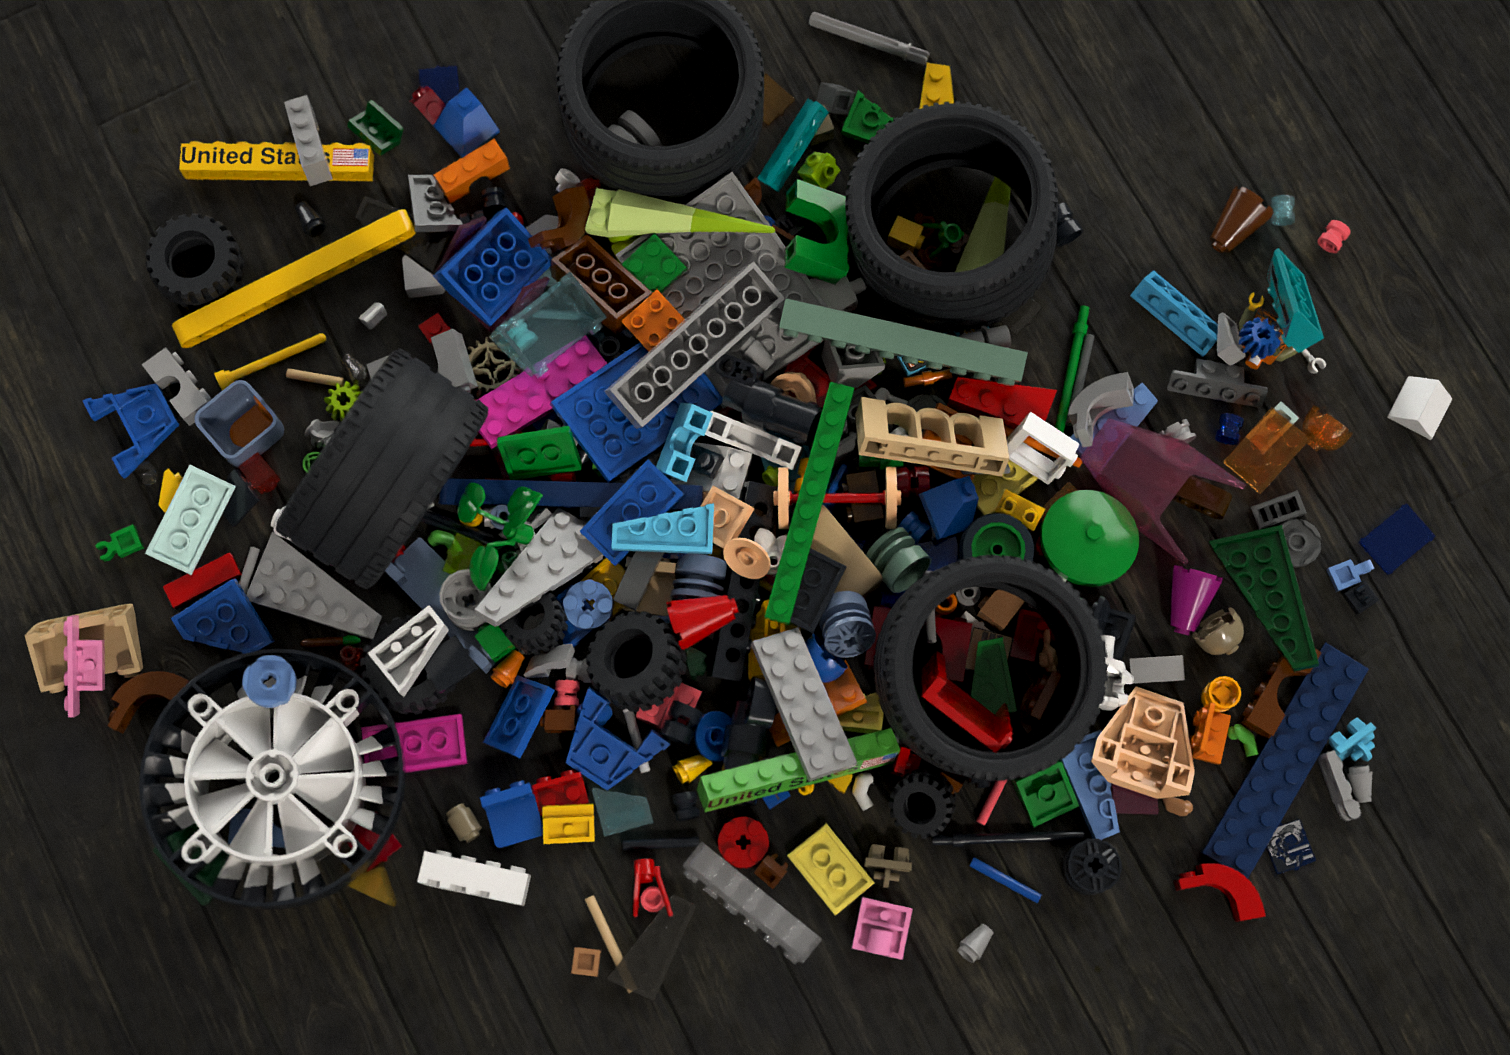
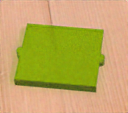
M456 533L450 549L446 551L448 555L442 571L453 574L459 570L469 569L475 550L479 546L486 548V545Z

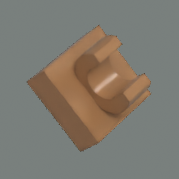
M575 947L572 974L598 977L601 950Z

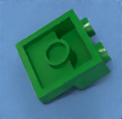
M1060 760L1055 765L1043 771H1038L1036 774L1011 780L1033 827L1079 807Z

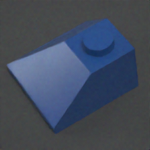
M465 88L448 101L434 124V128L461 158L483 146L500 132L483 105L468 88Z
M970 476L950 481L919 494L937 540L964 532L973 522L979 497Z

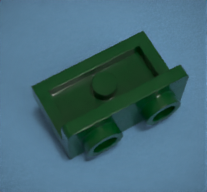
M373 100L367 102L365 111L348 120L347 125L350 130L367 145H370L380 156L400 144L404 130L398 121L388 115Z

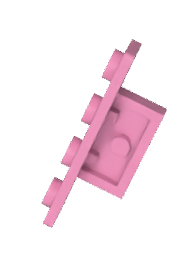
M79 615L67 617L63 627L64 635L67 636L64 660L68 662V671H65L64 684L68 686V696L65 697L64 708L65 711H68V717H75L80 714V691L105 690V640H79Z

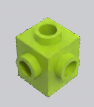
M814 152L808 156L805 164L797 173L805 182L826 189L834 182L835 177L841 170L835 164L836 160L832 155Z

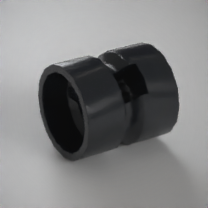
M1066 202L1058 204L1057 247L1065 246L1074 241L1084 231L1077 219H1072L1073 212Z
M673 701L668 711L670 718L664 720L659 734L678 744L689 746L694 736L692 729L698 726L703 713L687 704ZM678 718L685 720L686 724L677 722Z

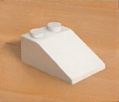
M694 442L693 444L725 457L714 479L691 471L687 482L673 479L671 481L678 485L703 486V492L709 493L712 486H715L740 500L743 483L746 482L751 467L752 453L726 446Z

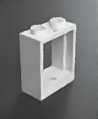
M1032 412L1023 419L1007 438L1009 460L1048 485L1054 478L1059 479L1066 470V466L1071 467L1078 457L1075 452L1079 443ZM1030 436L1058 454L1059 457L1053 462L1023 441Z

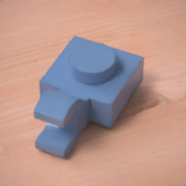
M1350 559L1332 566L1326 571L1336 592L1359 584L1361 582L1359 576L1370 572L1374 567L1371 560L1354 566Z

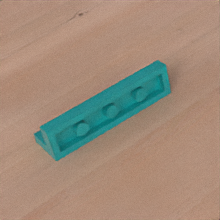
M807 99L757 179L779 192L829 111L817 101L813 102Z

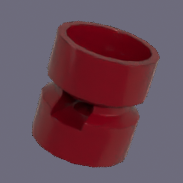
M914 466L912 470H909L907 467H896L897 490H901V498H908L910 494H913L915 498H920L919 494L930 490L928 466ZM911 477H915L916 486L911 487Z

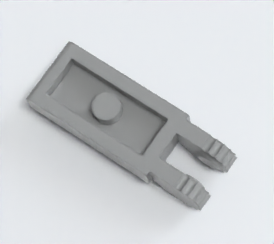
M1335 750L1319 755L1317 760L1333 804H1335L1336 810L1341 817L1340 819L1346 822L1359 818L1361 816V809H1359V803L1352 798V788L1343 774V764L1340 757L1336 755Z

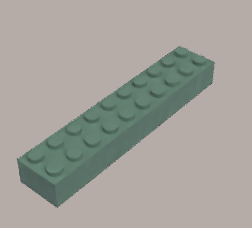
M785 299L779 330H783V335L798 338V334L808 336L807 341L821 343L822 339L832 341L831 346L843 349L846 348V345L855 346L854 351L869 354L870 350L879 352V357L894 359L895 355L903 357L902 362L914 365L918 364V361L926 362V367L936 370L942 369V366L949 367L950 373L966 375V372L974 373L973 378L986 381L990 380V377L998 378L997 383L1014 386L1015 382H1021L1028 352L791 299Z

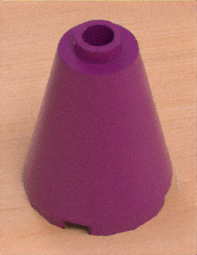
M1174 565L1171 600V626L1175 627L1174 632L1189 636L1190 631H1196L1221 585L1222 577L1194 569L1187 570L1182 566Z

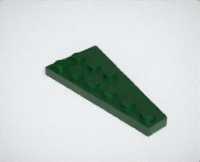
M1282 525L1208 541L1209 546L1293 672L1319 667V661Z

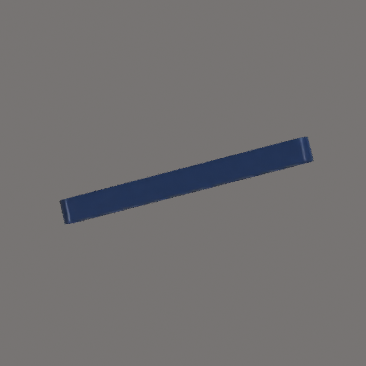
M448 479L439 492L438 504L458 505L466 486L473 482L481 485L485 491V500L481 506H508L513 492L518 487H527L543 495L536 507H603L625 483ZM675 484L684 493V496L669 511H683V509L697 508L702 505L703 486Z

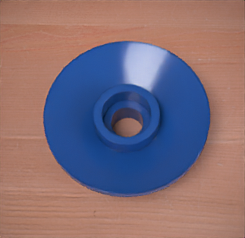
M712 711L706 713L695 728L694 737L698 751L704 758L714 762L723 761L724 757H720L725 726L730 725L732 718L723 712Z

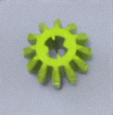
M347 381L343 387L336 383L337 389L335 391L328 389V393L331 396L326 397L324 400L328 404L326 411L332 413L331 417L334 420L340 418L342 421L362 393V391H359L358 385L355 384L351 387V384ZM346 399H349L350 402H349V403L346 402L347 405H344V406H343V405L341 404L342 402L345 403V400H346Z

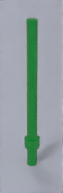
M1084 305L1080 306L1077 322L1073 326L1072 333L1074 338L1055 428L1064 433L1083 337L1087 335L1088 330L1086 323L1089 307Z

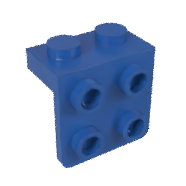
M518 781L510 784V789L500 791V788L486 791V796L480 797L482 807L487 813L496 847H507L543 835V823L530 783L525 784L524 781Z

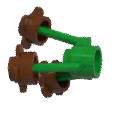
M917 213L914 216L915 223L924 227L922 235L925 236V239H929L935 229H940L938 237L941 245L938 248L929 246L925 250L919 249L917 252V256L921 258V262L926 270H931L935 266L938 268L942 266L941 251L949 247L952 253L958 254L961 251L962 245L969 240V236L964 234L956 224L951 223L947 225L944 221L935 223L933 216H923L922 213Z

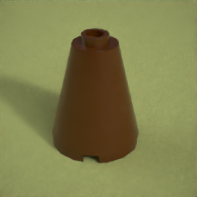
M1235 186L1210 237L1212 248L1219 253L1224 251L1229 253L1271 219L1274 214L1273 209L1270 206L1265 208L1262 205L1264 200L1253 191L1245 187L1239 189L1238 186Z

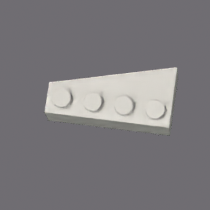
M437 850L436 854L424 852L418 883L524 906L531 878L529 874H525V868L511 866L510 870L500 868L501 863L486 861V864L476 863V858L461 855V859L451 857L452 853Z

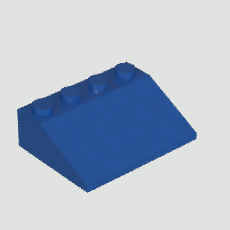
M505 208L496 213L433 277L451 296L490 327L551 266V259L553 258L545 249L542 250L541 246L530 247L528 239L532 235Z

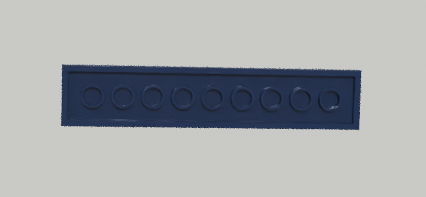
M1326 642L1319 650L1322 652L1318 658L1319 667H1314L1308 675L1303 677L1283 711L1285 717L1273 737L1266 740L1201 854L1215 863L1237 870L1247 879L1369 670Z

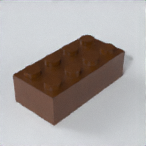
M585 235L551 259L552 278L615 335L626 329L622 320L652 294L646 286L588 235Z

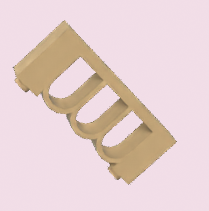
M861 397L855 414L859 455L996 476L1003 475L1010 459L1003 419L981 415L977 418L967 413H957L949 417L946 413L935 408H923L916 412L910 406L902 403L886 404L885 400ZM888 424H895L904 428L908 436L889 434ZM921 429L935 432L941 438V441L922 439ZM955 434L966 436L973 442L974 446L956 444Z

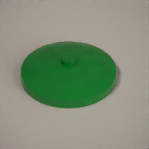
M1079 490L1064 495L1048 510L1040 529V543L1047 562L1057 574L1074 584L1096 587L1112 583L1130 568L1138 553L1139 533L1133 516L1120 501L1103 492Z

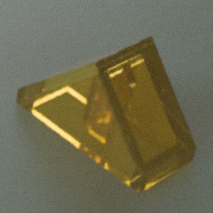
M379 867L363 873L348 885L390 906L395 907L397 904L386 868Z

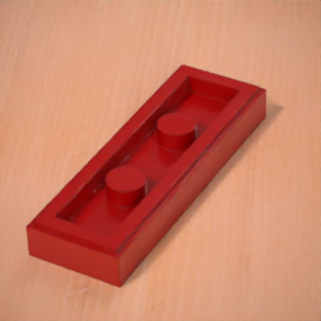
M229 552L194 570L192 575L186 574L163 586L172 607L177 609L224 585L230 580L240 577L242 573L233 555Z

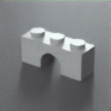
M164 348L143 363L142 366L162 390L173 383L181 385L180 392L170 402L190 426L195 423L194 417L197 411L212 399L204 388L199 390L196 387L195 383L198 380L190 370L186 372L183 370L181 365L184 362L176 352L171 354L167 348Z

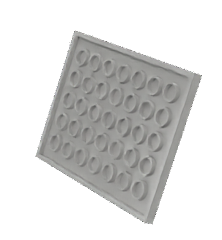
M733 172L685 205L770 226ZM775 232L655 233L688 269L662 293L684 319L692 314L745 265L753 261L785 299L829 308L805 274L785 268L786 247ZM653 234L642 235L618 252L616 257L621 264ZM785 299L725 353L748 361L741 357L743 354L738 350L751 336L755 340L758 339L774 360L773 364L766 371L763 370L764 382L818 344L807 341L808 336L798 334V338L783 335V330H779ZM731 360L725 364L726 372L732 369ZM713 363L704 373L723 397L732 379L718 374L715 370V363ZM742 369L741 374L747 375L750 378L753 377V373Z

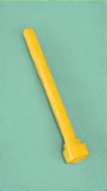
M322 333L231 372L229 370L218 371L214 373L223 391L239 378L324 343L326 336Z

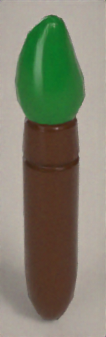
M352 635L308 638L302 640L300 645L305 648L343 645L348 647L360 643L361 639Z

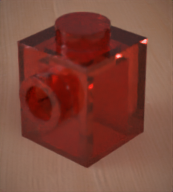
M258 452L238 467L246 476L247 482H251L253 490L257 489L261 495L264 492L272 491L277 486V482L281 480Z

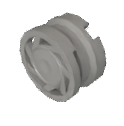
M1183 419L1182 424L1176 422L1167 427L1165 431L1158 433V439L1163 441L1165 445H1168L1165 448L1167 453L1181 448L1196 438V434L1191 433L1189 429L1190 424L1187 419Z

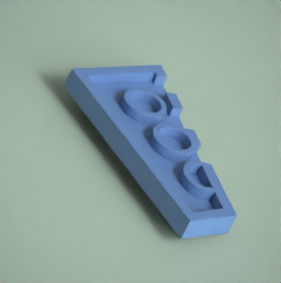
M1141 383L1134 389L1133 406L1111 410L1103 414L1096 421L1092 446L1082 447L1079 438H1076L1074 434L1070 436L1071 439L1079 443L1076 453L1083 459L1096 477L1101 474L1158 400L1144 383Z
M1101 729L1086 735L1080 744H1076L1074 746L1075 749L1060 761H1062L1092 838L1102 840L1119 833L1115 803L1111 795V783L1104 778L1091 762L1096 740L1102 733Z

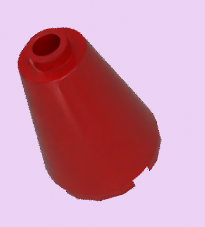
M728 595L675 600L666 603L674 633L680 636L681 640L678 643L682 650L691 647L736 619L735 613L739 612L735 599H729Z

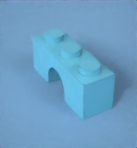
M680 403L656 465L666 477L687 482L695 461L690 456L692 445L699 436L705 435L713 415L712 412L694 404Z

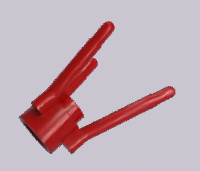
M652 859L635 860L633 916H638L641 883H650L653 881V877H655L668 916L672 917L673 912L661 878L660 866H654V860Z

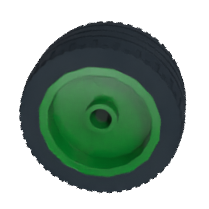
M1000 513L987 514L973 521L963 532L958 545V559L960 561L983 555H1004L1033 561L1034 543L1030 532L1018 519ZM994 547L999 549L997 552L999 554L993 552Z

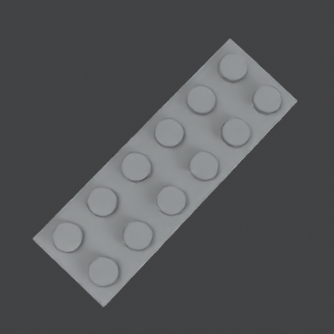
M799 628L752 641L751 647L808 782L856 766L855 756Z

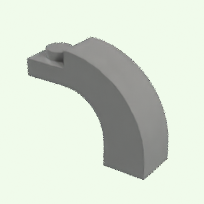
M1128 372L1107 376L1092 383L1081 391L1072 402L1068 416L1073 426L1074 435L1080 439L1082 447L1092 446L1094 425L1103 414L1117 408L1133 406L1134 388Z

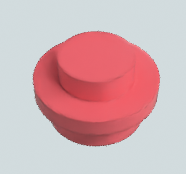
M651 886L643 891L641 904L645 910L658 912L665 906L659 887Z

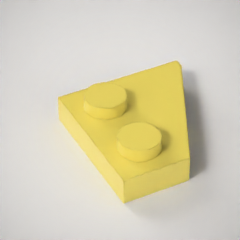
M877 693L865 696L867 703L838 717L843 731L873 733L882 730L884 713L879 704Z

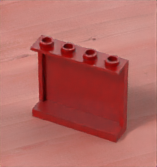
M936 650L921 669L922 697L995 753L1000 748L1005 749L1013 739L1011 736L1013 732L1008 705L1004 703L995 714L946 677L945 656Z

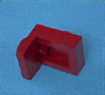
M421 86L413 92V98L410 102L433 125L446 105L430 87L425 86L423 88Z

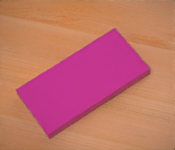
M462 714L395 723L403 746L406 773L468 764ZM387 724L361 727L363 740L388 728ZM395 745L364 754L365 763L397 757Z

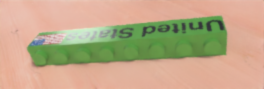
M892 728L847 739L857 761L854 767L808 782L795 752L701 776L697 792L704 812L892 764L900 752V747Z

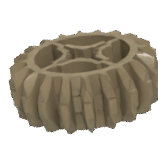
M486 337L484 340L485 344L481 345L480 341L476 340L477 347L475 349L471 346L468 347L470 352L468 356L475 377L487 378L491 381V385H486L476 380L478 387L472 389L470 393L476 392L478 399L524 372L521 369L525 366L524 361L520 360L522 357L521 353L515 352V345L508 346V341L505 339L499 343L498 337H495L493 343H490L489 338ZM493 354H501L510 361L495 359ZM485 356V360L481 364L476 365L479 359ZM491 361L495 366V371L493 372L494 378L491 372L489 371V368L491 367ZM508 371H510L507 378L499 383L500 377L504 374H508Z

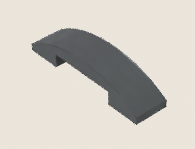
M636 551L613 600L636 611L665 552Z

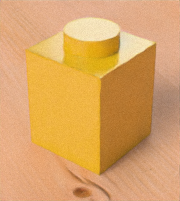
M897 216L888 235L887 245L904 253L908 250L914 253L915 249H921L925 240V236L922 235L924 227Z

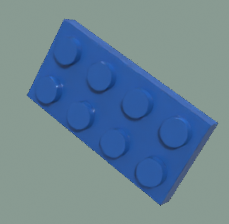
M647 460L579 532L614 566H617L630 551L611 549L613 524L667 513L684 496V493L650 460Z

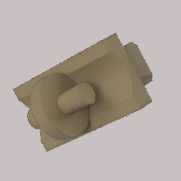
M872 844L868 858H865L864 867L884 869V872L874 871V879L883 880L884 888L889 887V881L899 882L900 874L890 873V870L911 871L912 863H909V851L907 848L895 847L892 861L884 860L885 846Z

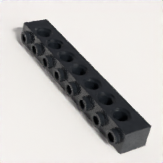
M753 481L743 483L740 500L753 508L756 503L760 504L763 508V513L761 516H758L753 511L738 538L754 541L749 535L751 527L756 530L764 528L770 532L773 531L775 519L772 518L774 508H777V506H774V491H777L778 487ZM728 566L723 587L724 593L722 595H728L729 599L734 598L735 601L741 600L745 608L742 613H735L736 619L715 631L707 677L731 682H741V678L745 677L747 671V664L744 663L746 653L750 652L752 640L749 639L750 631L754 629L756 624V615H754L755 605L759 604L761 598V591L758 590L759 583L764 577L758 579L748 578L749 586L744 589L740 585V578L742 576ZM733 624L738 625L740 628V634L736 638L730 632ZM729 648L735 652V659L732 662H729L726 658V651Z

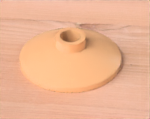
M734 538L728 541L724 547V559L728 566L737 574L750 579H758L768 573L771 566L770 558L767 552L756 542L746 538Z

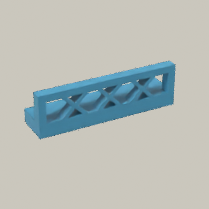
M1155 271L1147 275L1130 295L1202 357L1217 342L1218 324Z

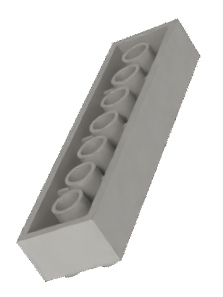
M754 261L745 265L604 392L636 429L644 427L785 298Z

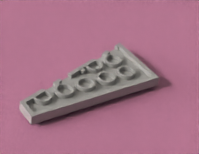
M558 507L476 607L475 615L497 627L519 613L520 609L541 599V596L549 590H555L580 574L585 567L593 562L597 563L602 560L604 555L579 532L587 523Z
M272 532L246 594L249 601L256 605L373 640L382 616Z

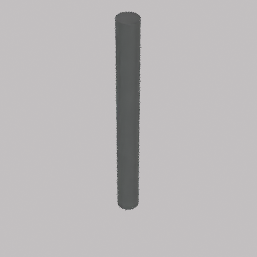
M1087 334L1084 337L1069 409L1074 399L1083 391L1095 337L1092 334ZM1067 414L1066 425L1072 426L1070 418Z

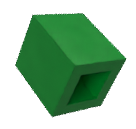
M488 622L483 624L477 630L479 633L475 635V638L496 663L516 648L505 636L500 626L494 627Z

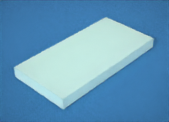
M189 465L145 554L192 575L236 486Z

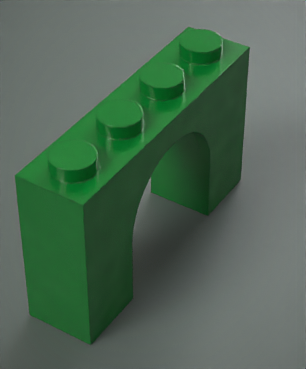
M799 179L794 182L786 192V211L816 223L824 232L827 244L817 243L796 235L785 248V268L834 285L847 275L849 270V264L847 263L849 251L847 235L849 231L845 214L846 196Z

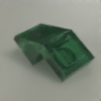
M689 647L684 649L687 654L686 664L691 679L696 681L698 675L701 677L704 675L709 663L706 662V654Z

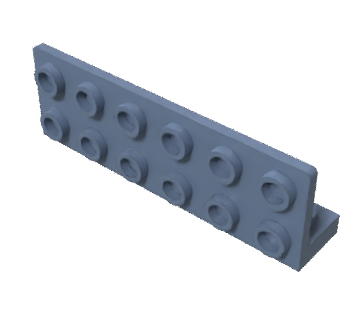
M419 537L403 552V555L395 559L394 563H390L385 572L422 610L430 606L448 628L447 634L449 637L452 638L456 635L463 647L470 651L469 656L487 674L497 663L491 659L475 638V635L479 632L462 630L452 624L440 603L439 593L442 583L455 571ZM473 601L472 603H467L466 605L468 607L469 605H475L476 603L475 601Z

